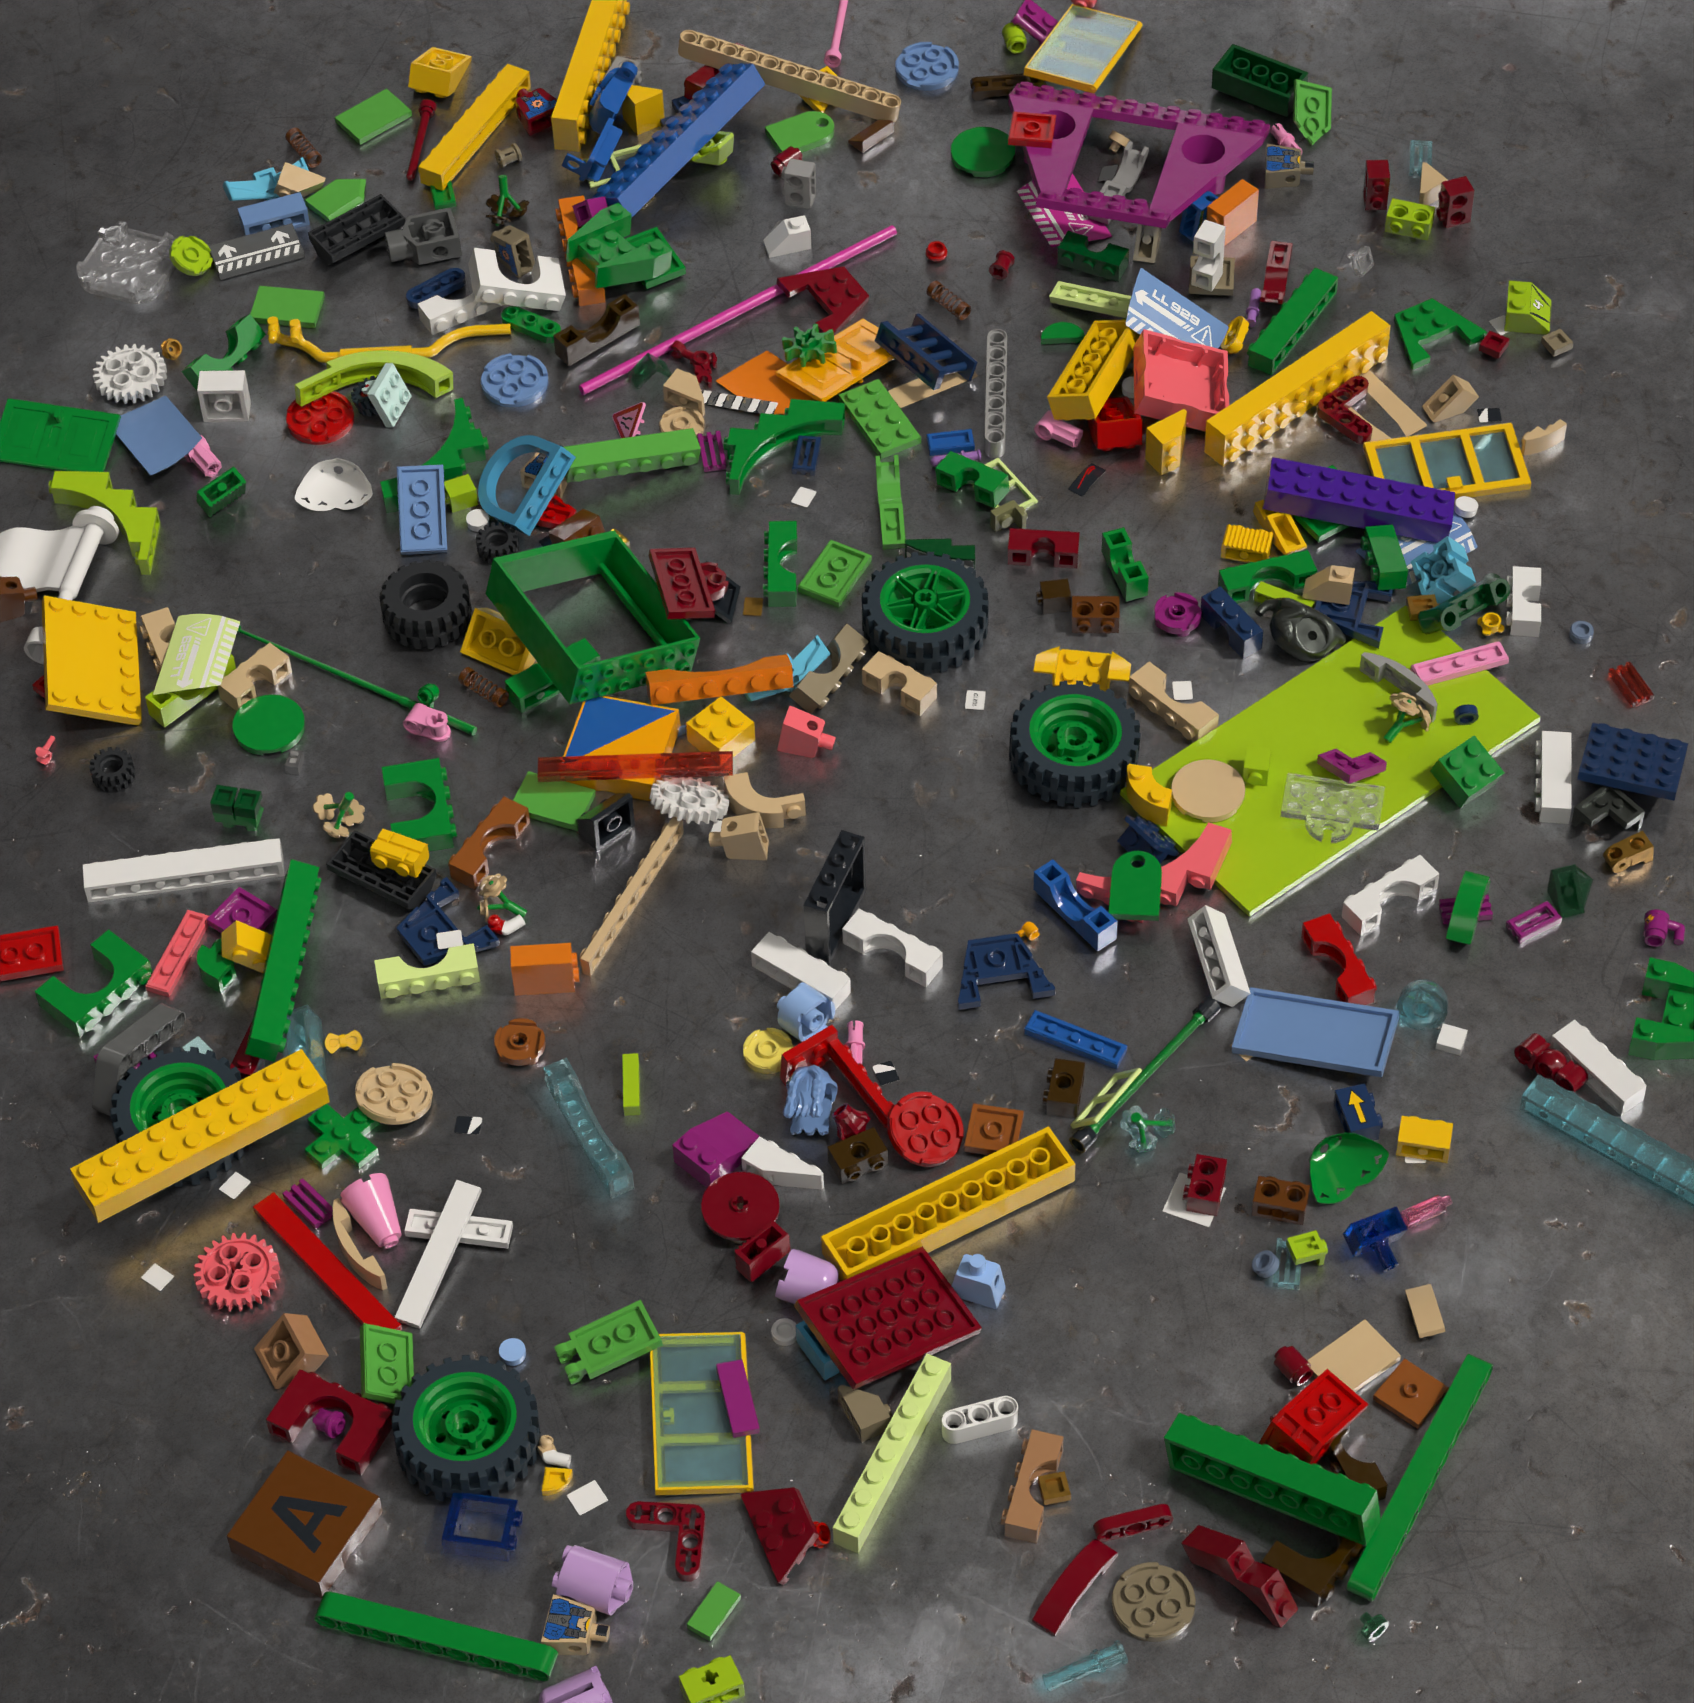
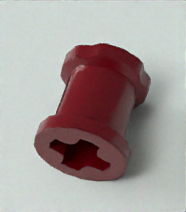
M1004 250L999 251L996 254L995 263H992L989 267L991 276L999 280L1005 279L1008 276L1009 267L1013 266L1015 262L1013 254Z

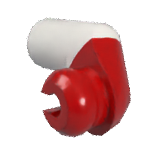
M495 914L491 915L487 920L488 927L492 932L502 935H510L526 925L520 914L509 921L502 920Z

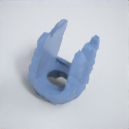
M819 1066L798 1067L786 1082L788 1091L786 1105L783 1108V1116L785 1118L793 1116L790 1132L794 1135L800 1134L804 1130L807 1135L811 1136L818 1130L820 1135L828 1134L831 1104L835 1101L838 1091L837 1083Z

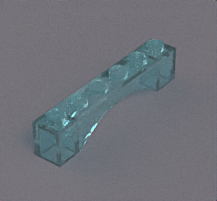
M567 1057L543 1067L548 1090L609 1197L612 1199L633 1190V1172L623 1154L612 1144L599 1124L582 1089L578 1076Z

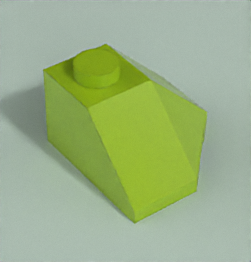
M718 131L688 162L722 165L733 152V133Z

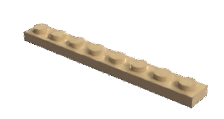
M672 817L669 823L664 824L660 837L651 844L649 854L640 861L638 871L629 878L625 891L617 896L612 911L606 913L602 926L593 933L591 943L582 950L579 962H581L583 974L592 976L684 833L683 819L677 821V817Z

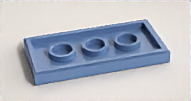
M443 465L397 467L401 555L447 553Z

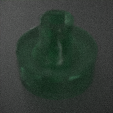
M1365 1612L1359 1619L1364 1624L1361 1634L1369 1642L1379 1638L1389 1626V1622L1382 1614L1372 1617L1368 1612Z

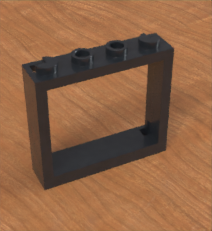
M841 830L803 905L806 952L816 959L823 960L828 966L843 939L842 928L856 913L866 893L864 836ZM820 903L827 904L825 908L819 907Z

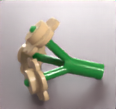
M1405 692L1390 695L1391 705L1397 707L1398 715L1395 723L1383 737L1387 742L1391 743L1402 728L1419 722L1425 732L1429 731L1431 715L1427 710L1422 709L1420 704L1416 706V698ZM1406 713L1412 716L1418 714V718L1403 722Z
M351 792L345 793L341 803H334L333 797L329 793L317 795V802L312 807L320 820H332L334 810L336 808L339 809L340 812L336 822H324L323 826L327 834L334 838L349 836L348 829L342 827L341 822L351 827L354 823L360 824L364 820L362 813H364L365 808L363 805H359V802L354 799V795Z
M499 873L486 876L480 883L479 894L483 896V900H479V905L477 906L480 915H484L485 922H487L488 910L506 909L515 915L520 914L524 918L528 910L512 902L503 894L501 890L506 888L507 878ZM490 896L492 898L498 897L503 904L488 905L487 898Z

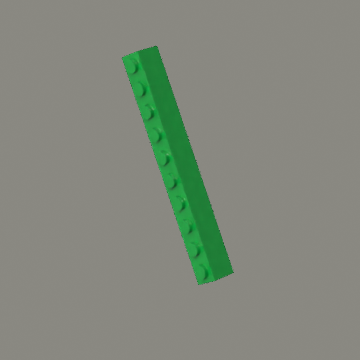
M293 859L290 860L284 878L245 1054L275 1062L278 1052L283 1053L287 1038H283V1034L287 1035L291 1020L287 1019V1016H291L295 1004L294 1001L290 1000L291 997L295 998L299 985L294 982L295 979L299 980L303 967L298 964L303 962L306 948L302 947V945L307 944L310 930L306 929V927L311 926L314 913L310 912V909L314 910L318 898L314 891L318 892L322 879L318 877V866Z

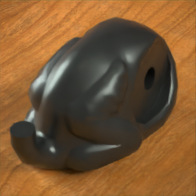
M1274 598L1265 600L1255 610L1256 615L1263 617L1269 610L1273 611L1269 624L1273 639L1279 647L1298 660L1304 662L1319 660L1328 655L1336 645H1343L1346 642L1343 632L1329 617L1294 599Z

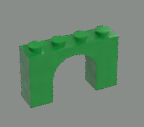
M439 758L382 767L387 801L418 796L427 798L435 804L431 812L422 818L390 823L391 831L428 844L429 852L454 848L453 838H457L455 823L450 824L449 820L454 819L452 804L447 805L446 800H451L449 785L444 786L443 782L448 781L446 767L440 766Z
M109 929L90 944L94 959L114 974L112 980L105 988L89 994L78 993L52 976L35 990L38 1005L79 1038L92 1030L95 1024L102 1018L111 1014L115 1007L122 1001L127 1000L141 985L146 984L153 973L150 961Z

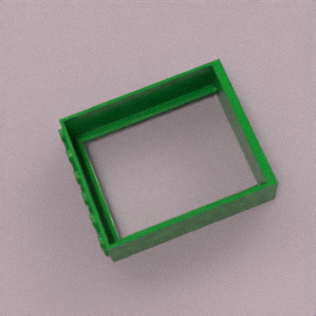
M615 530L493 558L485 594L569 705L645 686V672L665 669L692 671L700 637L685 619H667L657 583ZM601 574L657 647L579 666L523 592Z

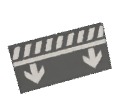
M292 223L208 245L220 280L305 258L303 248Z

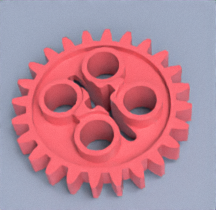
M232 1233L230 1240H227L223 1235L221 1238L222 1243L219 1244L213 1240L212 1249L204 1247L205 1255H198L199 1263L194 1264L196 1273L193 1275L197 1291H200L202 1299L207 1298L210 1306L216 1302L217 1308L220 1310L224 1305H227L228 1312H231L233 1307L237 1306L239 1312H241L245 1304L250 1309L253 1308V1301L262 1304L261 1296L270 1297L269 1289L277 1288L275 1281L280 1280L278 1272L280 1271L277 1253H274L272 1245H266L265 1239L258 1242L256 1235L247 1239L246 1233H243L241 1238H237L236 1234Z

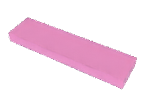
M1500 641L1413 664L1410 670L1428 686L1508 664L1509 657Z

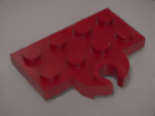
M695 547L650 549L648 556L667 619L714 618L715 608L712 601L718 600L725 595L729 582L726 581L727 575L725 572L718 568V563H700Z

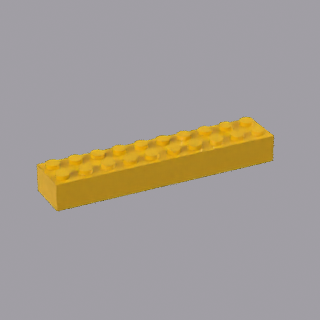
M591 0L551 117L554 149L580 152L582 144L586 143L587 129L591 128L589 125V115L593 106L590 105L596 88L611 67V57L615 56L616 43L620 42L621 37L620 30L625 27V15H628L630 12V2H627V0Z
M1370 311L1206 421L1204 452L1224 467L1230 462L1236 461L1246 451L1252 450L1261 441L1270 438L1279 429L1285 428L1288 423L1297 417H1301L1313 406H1317L1321 399L1351 377L1367 373L1371 367L1386 359L1391 325Z
M300 1049L70 1168L74 1185L99 1223L329 1103L327 1085L304 1051Z
M1048 1126L821 1236L822 1254L828 1262L836 1267L838 1279L841 1282L922 1246L929 1253L1074 1182L1075 1163Z

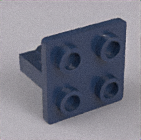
M1127 815L1124 818L1129 826L1117 842L1128 852L1144 851L1150 853L1160 864L1168 854L1175 857L1178 856L1179 852L1174 848L1176 844L1164 835L1162 837L1158 833L1160 829L1149 820L1146 822L1139 816L1133 818ZM1137 860L1142 866L1145 864L1143 861Z

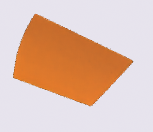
M770 351L761 353L716 380L717 383L736 396L777 402L778 405L774 412L777 415H784L785 408H789L791 399L817 401L775 375L776 371L788 364Z

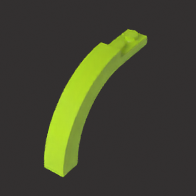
M388 350L358 352L326 362V370L295 384L296 403L302 407L346 385L362 382L365 378L369 380L370 376H375L376 378L385 363L394 364L404 383L419 387L437 398L454 390L453 372L444 365L417 354Z

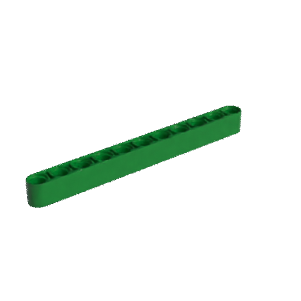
M1467 1354L1384 1511L1378 1527L1353 1570L1346 1587L1347 1591L1371 1602L1375 1599L1492 1373L1493 1364Z

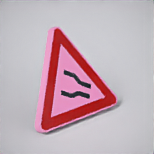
M644 402L613 414L612 418L621 438L634 437L636 434L641 433L638 427L640 422L644 423V420L641 419L646 406Z

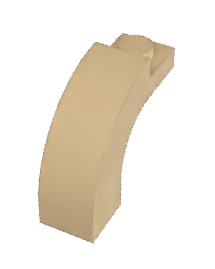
M748 772L724 776L725 794L728 795L730 808L737 816L759 812L765 828H784V819L806 816L803 793L779 798H768L758 794L752 788Z

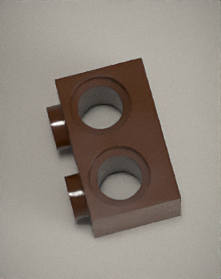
M1072 596V633H1119V596Z
M1258 1176L1251 1216L1303 1225L1309 1200L1310 1185L1298 1181L1280 1180L1272 1176Z

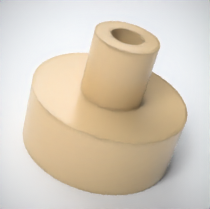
M1112 130L1108 138L1113 143L1109 149L1117 153L1120 146L1125 148L1130 140Z

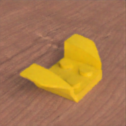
M1060 646L1036 655L1033 672L1052 674V685L1054 687L1059 686L1060 681H1067V684H1076L1077 680L1084 681L1083 685L1092 686L1093 683L1099 684L1100 690L1106 692L1108 688L1110 689L1111 680L1129 682L1131 663L1113 651L1112 654L1068 649L1060 650Z

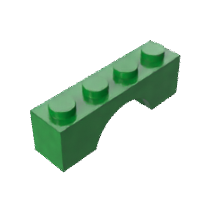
M250 314L237 320L225 331L228 338V349L222 359L203 354L195 358L181 371L196 391L198 389L200 371H233L231 367L235 363L238 365L248 357L246 353L249 350L254 351L262 344L260 340L266 336V333Z
M769 521V531H764V544L768 545V548H764V562H768V566H764V580H768V583H763V597L768 598V607H797L796 573L790 572L780 565L787 557L797 554V521Z
M1308 550L1294 552L1288 555L1219 570L1218 587L1221 586L1238 604L1249 601L1251 591L1259 585L1260 581L1280 582L1289 586L1293 591L1304 589L1305 580L1316 574L1317 568Z

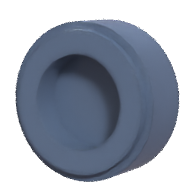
M1586 621L1574 622L1570 627L1569 637L1577 644H1587L1593 639L1594 628Z
M1269 1250L1258 1253L1252 1261L1253 1271L1261 1278L1272 1276L1279 1267V1259Z

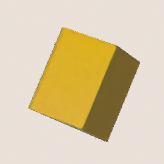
M631 85L622 103L623 119L637 136L661 126L660 119L665 118L663 90Z

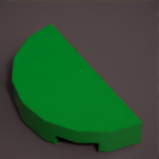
M1069 322L1053 323L1042 332L1041 344L1081 343L1085 334L1075 324Z

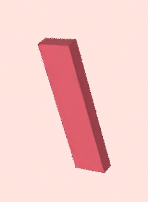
M187 910L146 984L148 992L166 997L171 996L209 926L207 923L209 915Z

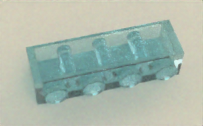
M307 1004L294 1009L291 1016H287V1019L291 1020L287 1033L288 1056L302 1049L327 1085L322 1020Z

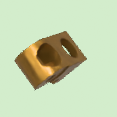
M1642 830L1609 846L1604 851L1603 857L1612 871L1619 873L1626 870L1629 866L1642 861L1644 864L1653 861L1654 846Z

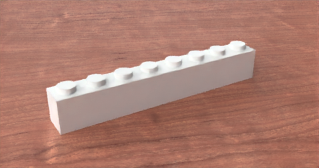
M280 838L83 864L84 890L88 903L285 876Z

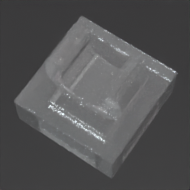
M1362 245L1357 251L1351 250L1346 255V258L1351 259V263L1348 266L1354 270V274L1357 277H1363L1374 266L1369 246Z

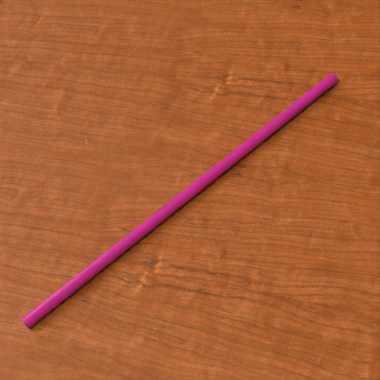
M891 225L797 274L831 269L897 235L896 228ZM775 284L580 384L579 390L582 395H586L673 350L671 345L675 340L685 344L784 292Z

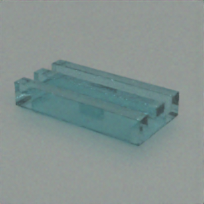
M1411 140L1409 176H1413L1414 173H1418V176H1421L1423 146H1427V163L1432 166V141ZM1415 146H1419L1418 167H1414Z
M1277 1238L1276 1257L1279 1259V1267L1274 1273L1272 1287L1299 1290L1301 1264L1296 1265L1294 1283H1289L1292 1256L1286 1241H1282L1283 1238ZM1283 1248L1287 1249L1284 1282H1279L1281 1250Z

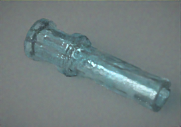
M1116 1640L1114 1645L1102 1650H1092L1090 1656L1043 1674L1042 1679L1046 1689L1050 1692L1095 1672L1103 1674L1107 1668L1119 1663L1127 1664V1655L1121 1642Z

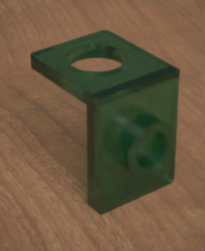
M647 353L628 372V375L634 386L640 389L656 372L670 377L672 373L663 360Z

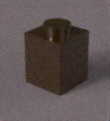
M1068 578L1040 582V591L1036 592L1037 606L1041 605L1043 615L1071 611L1072 596Z

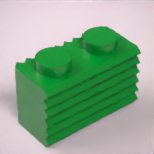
M233 466L198 490L196 501L209 517H212L213 514L216 515V512H220V509L223 510V507H227V504L231 505V502H234L235 499L238 500V497H242V494H245L246 480Z

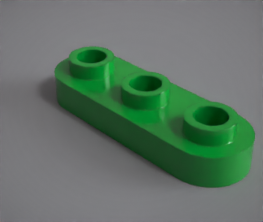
M517 306L506 307L501 313L503 324H511V329L545 343H554L553 335L561 331V326L557 322Z

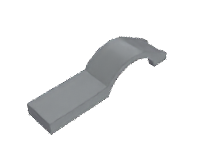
M1129 141L1124 149L1122 162L1116 176L1112 181L1107 180L1100 192L1104 193V196L1110 197L1113 195L1125 196L1126 193H1129L1140 177L1149 147L1145 146L1142 152L1132 149L1133 142ZM1088 216L1090 219L1108 225L1111 219Z

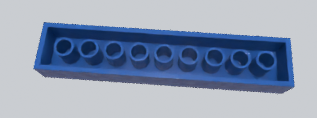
M728 63L723 65L719 69L720 72L715 77L710 78L702 90L694 93L692 99L681 106L679 112L674 117L669 118L665 122L666 125L661 130L655 132L652 135V139L642 145L634 157L626 160L625 166L613 173L611 179L606 184L600 186L592 198L605 197L608 207L620 203L633 217L766 85L754 64Z

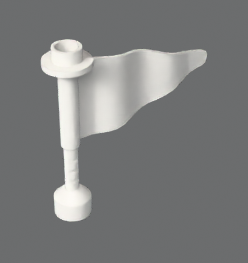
M92 506L88 510H81L76 513L72 523L73 526L61 530L45 531L17 527L1 532L0 577L17 576L20 578L23 588L35 587L36 592L45 590L59 591L58 598L75 599L98 545L111 544L117 539L119 528L114 521V516L105 508ZM40 626L30 631L24 645V651L30 659L44 665L43 628Z

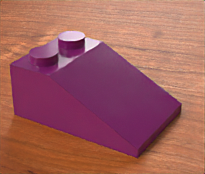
M727 1111L689 1129L672 1145L674 1162L708 1188L713 1181L723 1175L732 1173L742 1164L741 1158L759 1138V1135Z

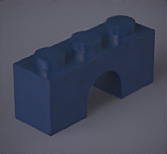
M1221 586L1201 597L1202 618L1214 630L1222 625L1225 627L1229 636L1230 647L1242 659L1262 649V628Z

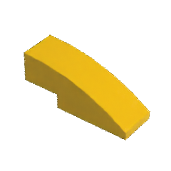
M1264 499L1255 502L1253 513L1263 530L1273 533L1272 543L1284 555L1307 549V545L1290 514L1263 509Z

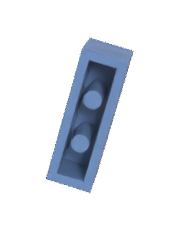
M301 192L237 208L240 225L245 236L291 223L294 229L310 225L308 210Z

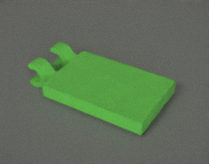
M638 1300L568 1333L570 1340L556 1345L554 1349L561 1364L570 1361L576 1353L578 1354L580 1361L564 1367L570 1383L575 1384L585 1374H588L591 1380L663 1346V1343L642 1301Z

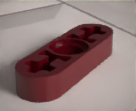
M1158 1504L1102 1518L1094 1523L1093 1529L1098 1541L1108 1542L1164 1528L1170 1525L1174 1519L1169 1505Z

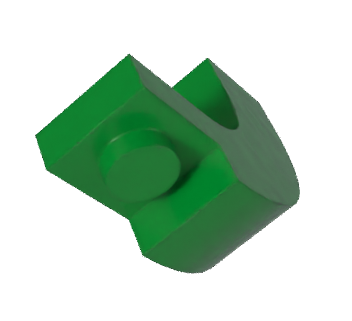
M1465 871L1453 907L1446 939L1469 945L1472 943L1481 907L1489 890L1491 882L1489 876Z

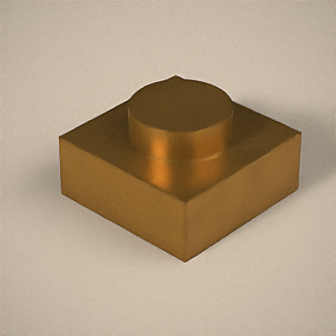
M1065 1471L1038 1476V1484L1044 1505L1071 1500Z

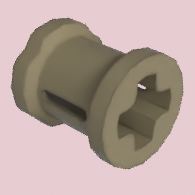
M516 143L511 144L509 148L501 151L497 149L494 152L496 161L501 168L506 167V164L522 161V154Z

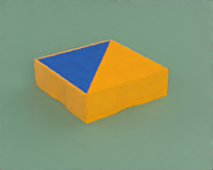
M600 696L583 701L559 766L561 780L595 789L596 791H607L615 794L630 793L634 799L651 801L649 798L652 784H656V780L662 781L665 764L672 754L681 726L679 709L608 696Z

